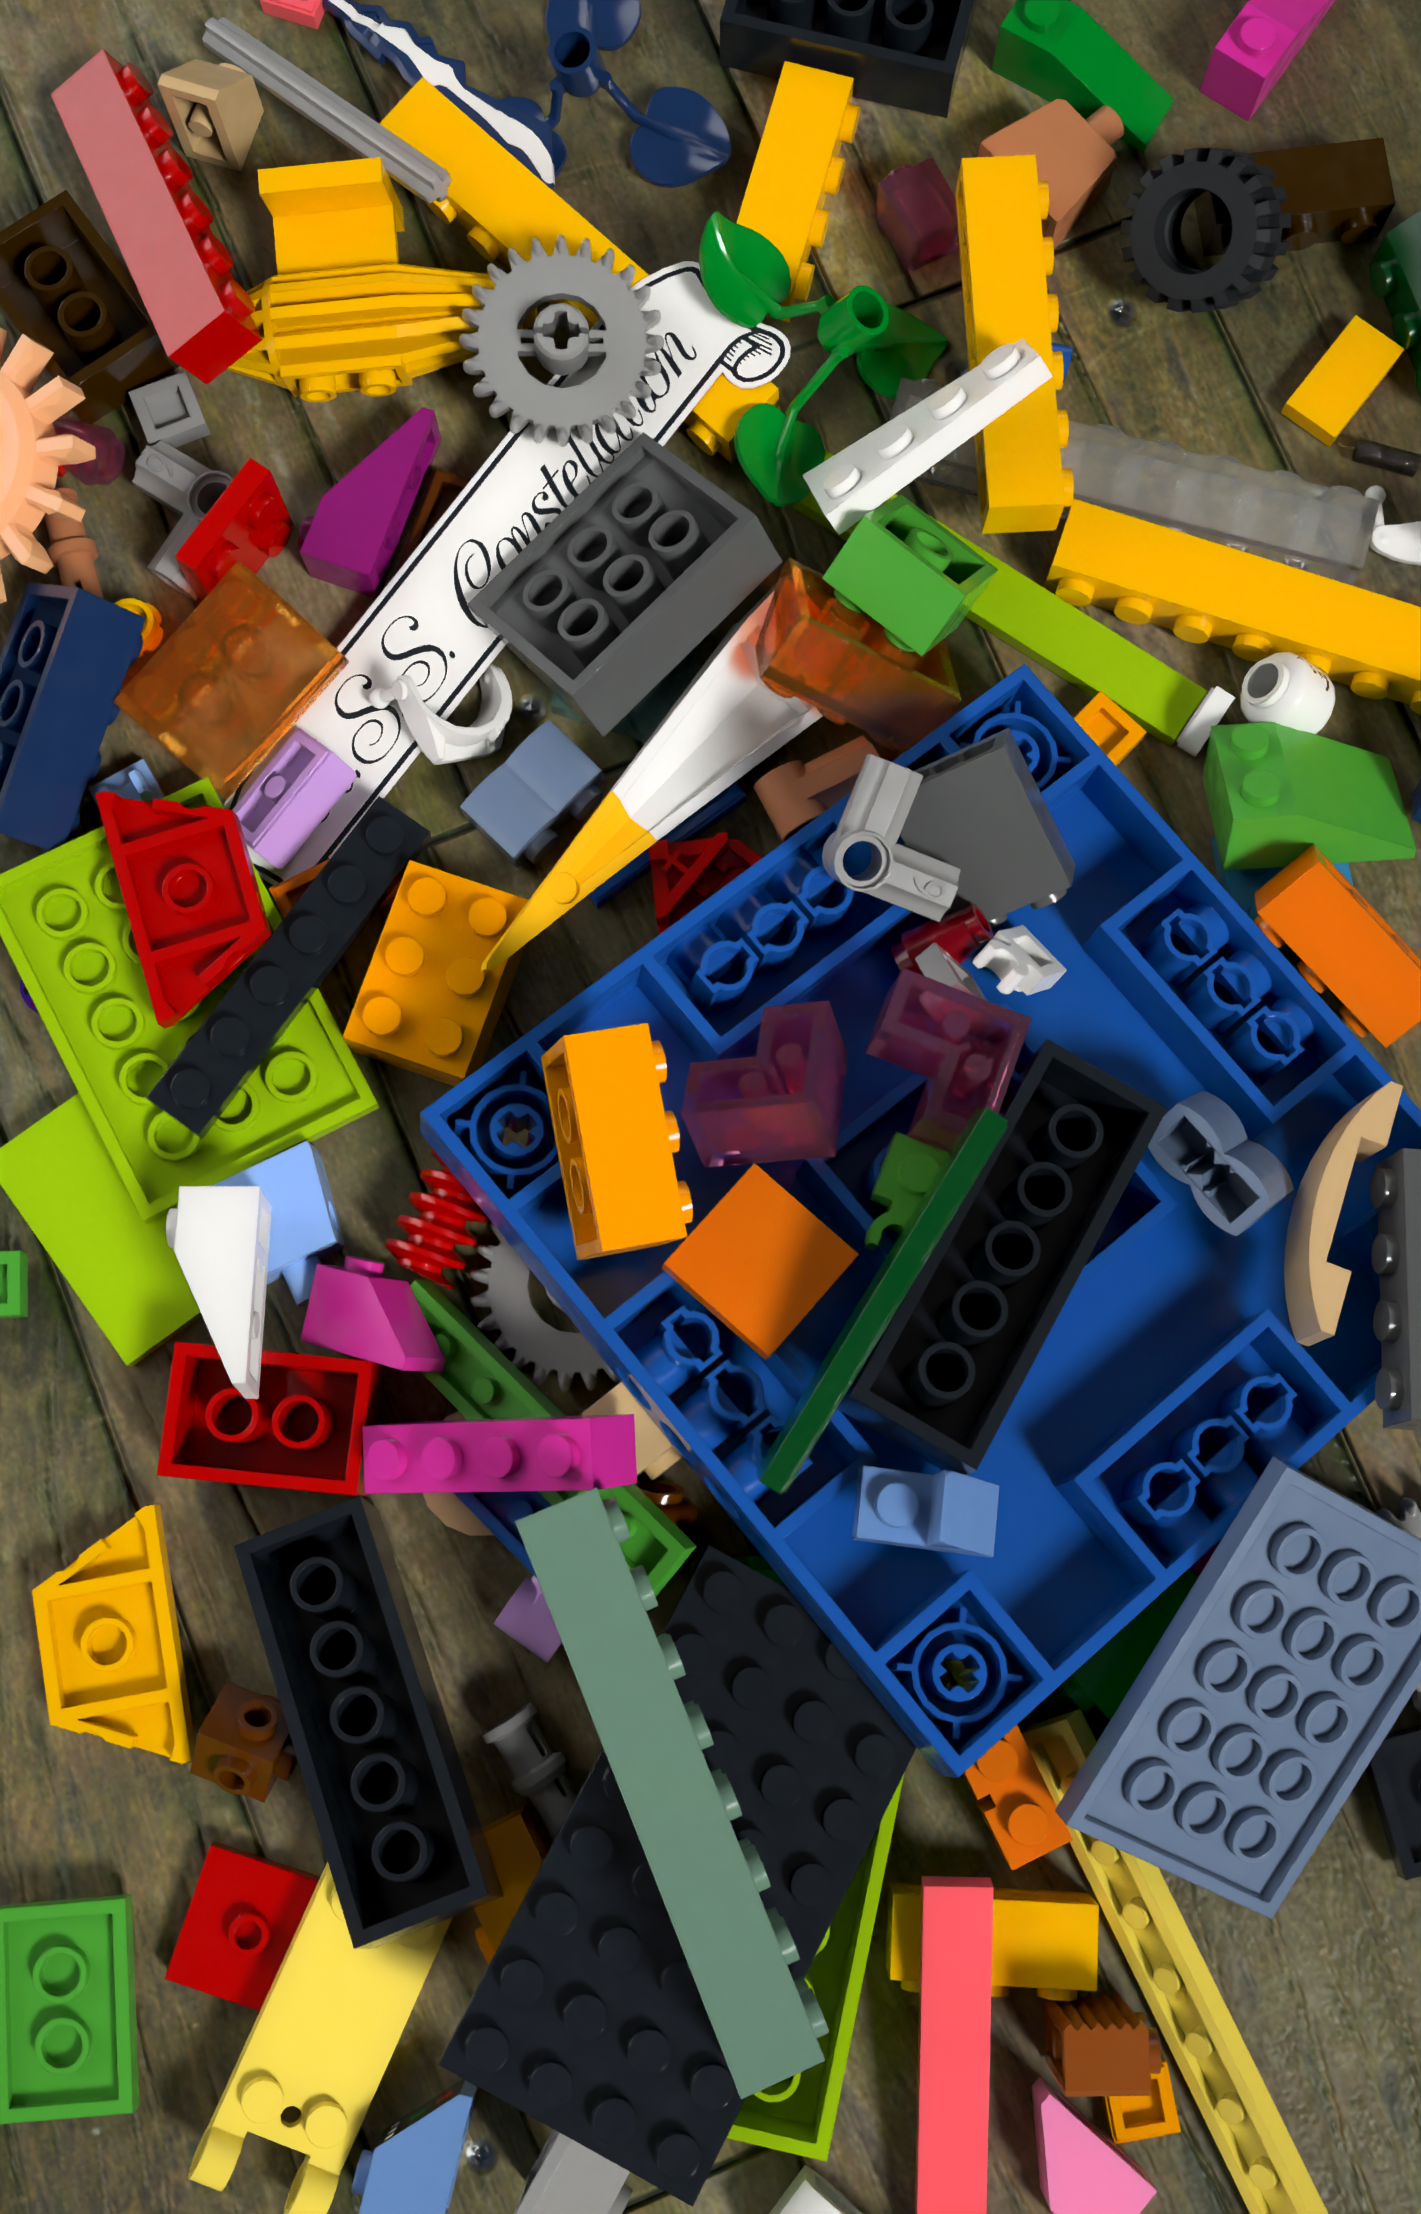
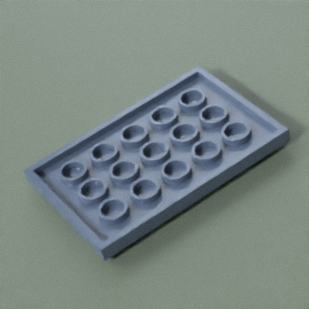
M1273 1456L1058 1804L1055 1812L1069 1827L1272 1919L1421 1681V1538Z

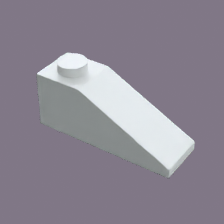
M179 1186L178 1208H171L167 1215L166 1238L169 1248H174L176 1257L231 1383L245 1399H259L272 1206L260 1186Z

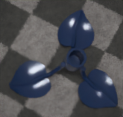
M549 0L545 18L546 31L550 40L548 55L557 75L549 83L552 92L550 113L545 118L541 107L533 100L525 97H507L500 100L551 126L555 178L561 172L567 159V148L564 141L552 130L560 122L563 94L567 92L574 97H588L596 93L600 87L605 89L626 115L640 126L630 140L629 151L636 170L648 182L667 188L685 186L727 163L731 156V142L726 125L716 109L703 96L683 87H664L652 95L645 115L636 109L613 81L611 74L606 71L599 49L614 51L623 47L632 38L641 19L640 0Z

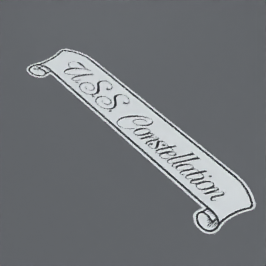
M683 261L649 275L629 288V291H633L645 285L650 287V298L640 311L659 310L661 319L656 326L645 333L661 335L664 338L662 349L646 354L647 357L661 364V372L655 376H640L650 386L651 396L646 399L634 396L629 397L636 409V416L629 419L617 412L613 413L616 425V432L614 434L607 433L598 423L592 425L593 440L590 444L583 441L577 429L571 430L568 444L565 447L559 445L555 430L549 429L546 437L539 444L535 443L533 439V424L528 423L516 434L509 431L247 760L232 784L224 804V809L232 810L298 728L331 750L353 769L357 775L354 782L284 868L277 869L247 845L250 859L260 878L272 885H276L330 859L378 796L384 799L421 753V749L414 739L396 699L390 701L389 705L384 709H378L371 705L369 695L375 688L388 689L392 687L393 681L398 676L409 675L413 679L427 707L446 721L505 647V644L471 611L467 604L643 432L664 446L722 372L735 386L741 389H752L770 382L784 369L790 358L791 346L788 338L776 328L759 323L754 328H743L724 317L715 308L706 293L699 263ZM598 320L591 330H605V327ZM588 357L584 366L574 374L564 376L555 374L547 385L559 388L580 385L597 373L606 357Z

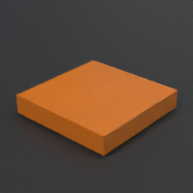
M754 1163L663 1263L661 1268L764 1360H767L859 1254Z

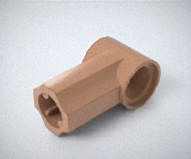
M864 735L806 764H803L802 760L783 764L768 772L755 783L753 788L783 842L852 792L867 753L880 758L873 744Z

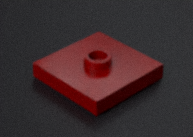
M216 1841L213 1842L209 1847L164 1979L260 2011L320 1876Z

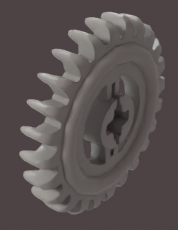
M560 234L557 237L553 255L547 256L539 239L534 237L531 241V261L526 262L514 248H509L508 260L511 272L507 274L490 263L487 266V271L495 288L490 290L478 284L472 286L473 296L483 307V310L465 308L462 311L464 321L478 330V332L462 334L459 337V342L464 349L479 354L463 362V370L470 375H485L480 382L474 385L473 393L478 398L496 395L495 400L489 407V414L492 418H498L511 411L513 413L509 427L511 433H519L530 423L533 424V439L535 443H541L549 429L555 430L559 445L565 447L568 444L571 430L577 429L583 441L590 444L593 440L592 425L598 423L607 433L614 434L616 432V425L613 413L617 412L626 418L632 419L636 416V409L629 397L634 396L646 399L651 396L650 386L640 376H655L661 372V364L647 357L646 354L662 349L664 338L661 335H652L645 332L660 322L661 313L656 309L640 311L649 300L651 289L645 285L640 289L629 291L635 276V267L630 264L624 270L614 275L612 269L615 253L612 248L607 249L605 254L595 263L591 261V243L588 238L582 241L576 255L570 256L565 237ZM566 299L580 302L595 312L605 330H589L588 322L582 312L572 305L563 303L553 304L542 310L534 322L533 330L519 329L528 313L542 303ZM558 329L568 330L569 340L567 343L568 348L566 349L555 348L554 340L556 330ZM518 356H537L543 368L552 374L562 376L574 374L581 369L588 360V357L606 358L597 373L582 384L559 388L545 385L531 376Z
M490 1222L491 1230L501 1242L499 1246L480 1244L477 1246V1251L492 1262L491 1268L470 1272L472 1279L489 1287L488 1291L470 1299L473 1306L492 1309V1313L477 1325L478 1329L482 1332L501 1330L502 1334L494 1345L502 1353L515 1348L517 1351L512 1363L520 1371L531 1362L536 1363L534 1383L538 1386L546 1381L553 1370L558 1373L559 1387L563 1392L569 1390L575 1373L581 1374L589 1391H593L596 1388L598 1370L604 1369L614 1383H619L618 1377L581 1332L559 1331L540 1318L532 1306L529 1292L532 1271L496 1226ZM545 1288L546 1294L552 1301V1303L559 1310L564 1312V1310L559 1306V1304L555 1301V1299Z

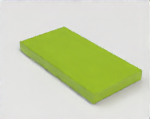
M79 1092L0 1148V1185L126 1366L133 1367L202 1317L176 1257L174 1248H169L166 1238L167 1215L149 1224L142 1220Z

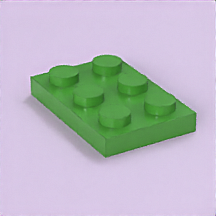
M132 1894L0 1905V2124L134 2113L140 2106Z

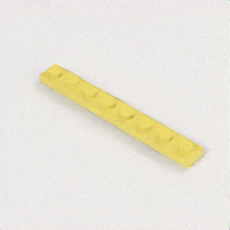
M1081 1709L1033 1724L1021 1732L1056 1806L1062 1800L1097 1743ZM1067 1826L1073 1839L1070 1841L1075 1855L1249 2213L1329 2214L1159 1868Z

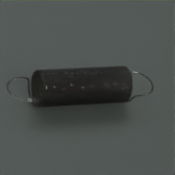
M1360 437L1355 448L1340 443L1337 444L1353 449L1352 461L1411 478L1415 476L1418 469L1421 470L1419 468L1421 466V455L1419 453Z

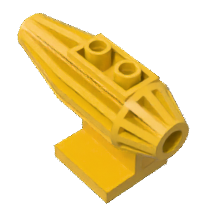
M381 157L257 170L259 194L273 217L277 275H273L246 291L255 306V311L251 314V317L262 341L226 370L288 389L294 397H300L304 401L327 402L335 399L337 393L360 391L364 395L373 397L391 395L397 391V387L413 386L412 378L463 362L479 354L466 350L460 345L459 337L462 334L478 332V330L464 321L462 311L465 308L483 310V307L473 296L472 286L474 284L493 290L495 287L489 275L484 273L399 264L397 232L405 231L403 207ZM537 307L528 313L519 329L528 330V328H534V322L538 317Z

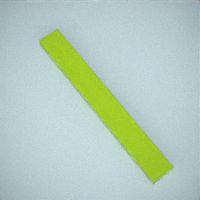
M825 450L826 461L834 455ZM812 492L799 502L791 505L845 541L848 540L860 522L859 520L839 535L824 515ZM894 494L893 496H891L889 499H887L885 502H883V503H882L881 505H879L878 507H880V506H882L883 504L889 502L890 500L894 499V498L897 497L898 495ZM934 519L998 569L995 576L965 616L966 618L1094 698L1102 691L1145 731L1168 746H1172L1208 692L1207 690Z

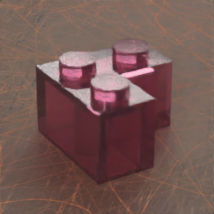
M903 968L886 995L865 1053L928 1077L907 1136L950 1153L976 1109L987 1107L999 1114L1032 1018Z
M829 1001L764 1007L756 1057L690 1063L681 1115L704 1167L835 1157L848 1054Z

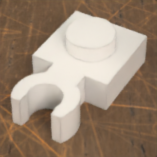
M1024 925L998 931L972 961L977 968L987 967L996 973L1001 980L996 988L1003 994H1010L1015 990L1018 992L1023 991L1028 996L1049 989L1067 971Z

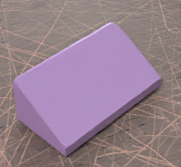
M298 728L232 809L239 817L246 844L277 869L284 868L354 782L357 776L356 772L331 750Z

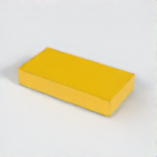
M1355 315L1288 399L1281 413L1330 447L1398 361L1404 348Z

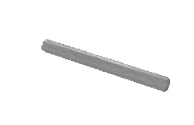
M210 17L204 25L207 31L202 40L204 46L227 63L241 68L247 74H251L254 82L362 158L381 157L389 177L426 203H432L434 200L442 202L448 196L447 188L451 183V177L447 170L227 18L222 17L217 20L214 17Z

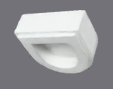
M1218 686L1215 689L1211 688L1176 740L1177 746L1193 757H1196L1210 736L1211 726L1218 725L1235 697Z

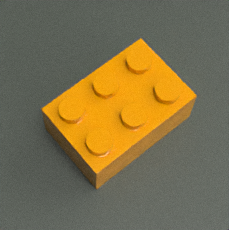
M409 860L342 1038L355 1053L452 1086L458 1085L481 1068L526 944L494 970L480 972L481 965L529 900Z
M648 1023L564 1035L541 1056L577 1261L657 1247L687 1237L685 1224L692 1222L693 1207L687 1183L684 1180L677 1181L672 1153L679 1151L680 1136L673 1111H664L659 1083L666 1081L667 1065L661 1042L659 1040L651 1041Z

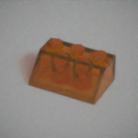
M789 557L782 567L755 646L759 677L764 684L781 697L790 699L796 696L816 706L817 710L824 717L836 724L844 725L848 722L868 732L873 740L889 750L901 748L907 751L944 724L962 700L945 639L923 656L919 655L916 651L907 652L900 649L885 636L883 632L885 627L866 612L863 614L857 613L844 606L834 595L835 588L822 579L823 574Z
M238 560L113 702L201 779L208 777L215 791L228 800L346 667L349 661L289 603Z

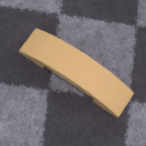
M1390 1081L1347 1112L1319 1146L1300 1183L1287 1230L1284 1282L1289 1321L1296 1342L1309 1347L1335 1334L1352 1271L1326 1261L1354 1161L1360 1163L1387 1147L1403 1085Z

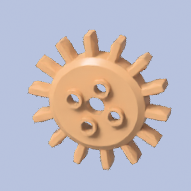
M1 327L0 368L7 336V331L2 329ZM22 334L0 370V560L12 553L15 560L22 565L47 574L54 565L44 547L36 540L32 533L41 522L45 513L60 520L82 521L86 510L70 496L54 490L58 466L80 464L96 459V447L74 435L61 434L56 436L52 422L86 398L80 387L59 375L34 393L32 388L54 352ZM0 568V604H1V603L6 602L7 599H6L5 588H4V583H3V578H2V573H1V568Z

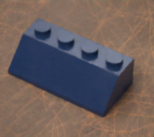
M34 582L26 583L0 656V834L48 851L72 840L80 823L78 807L86 785L93 781L100 767L101 754L99 748L107 726L115 721L121 708L122 696L120 689L127 669L136 662L140 655L143 638L140 633L146 618L81 588Z

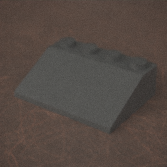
M643 432L498 573L467 606L572 711L604 737L783 561L753 512Z

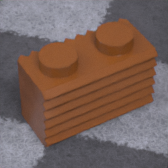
M1089 1991L1084 1998L1078 1994V1999L1072 2001H1056L1043 1998L1045 2060L1065 2097L1150 2096L1151 2074H1160L1161 2045L1157 2029L1147 2028L1143 2012H1134L1117 1991L1110 1998L1103 1991L1097 1998Z

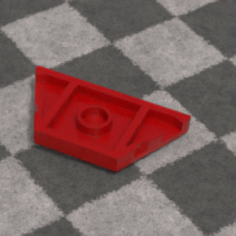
M102 791L95 794L156 1021L157 1024L165 1029L174 1026L260 947L272 933L240 820L233 810L209 806L188 808L175 801L153 798V802L121 798L115 792Z

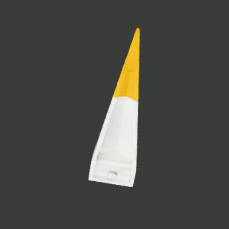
M789 576L778 581L739 622L731 627L483 961L480 972L494 970L646 849L828 713L868 671Z

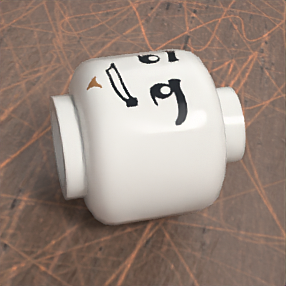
M1277 652L1257 662L1244 677L1240 694L1241 711L1249 723L1275 722L1313 734H1317L1325 726L1335 704V687L1327 674L1293 652Z

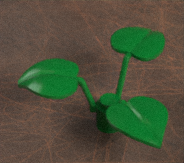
M715 211L708 218L700 242V273L709 299L724 317L743 328H754L765 318L767 313L776 320L815 313L821 314L817 335L820 344L830 353V356L789 404L785 414L771 404H757L742 414L737 422L734 434L735 451L739 463L754 486L767 501L773 502L775 506H791L811 492L802 475L825 461V450L821 435L813 426L796 421V417L800 409L835 367L849 355L857 353L856 364L858 372L870 388L882 396L891 399L905 398L923 384L934 362L946 348L949 339L912 314L885 303L882 296L868 286L853 288L837 302L831 295L826 294L817 301L781 306L780 304L789 296L791 277L789 266L778 248L763 235L748 227L731 222L718 211Z

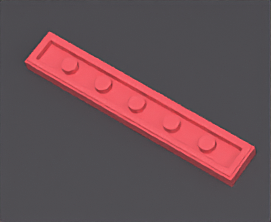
M921 1877L915 2214L987 2213L994 1891L991 1877Z

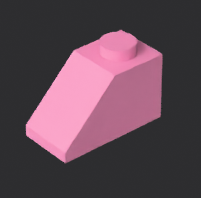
M1039 2076L1031 2087L1040 2189L1052 2211L1050 2214H1140L1157 2192L1145 2170L1121 2148L1114 2145L1111 2139Z

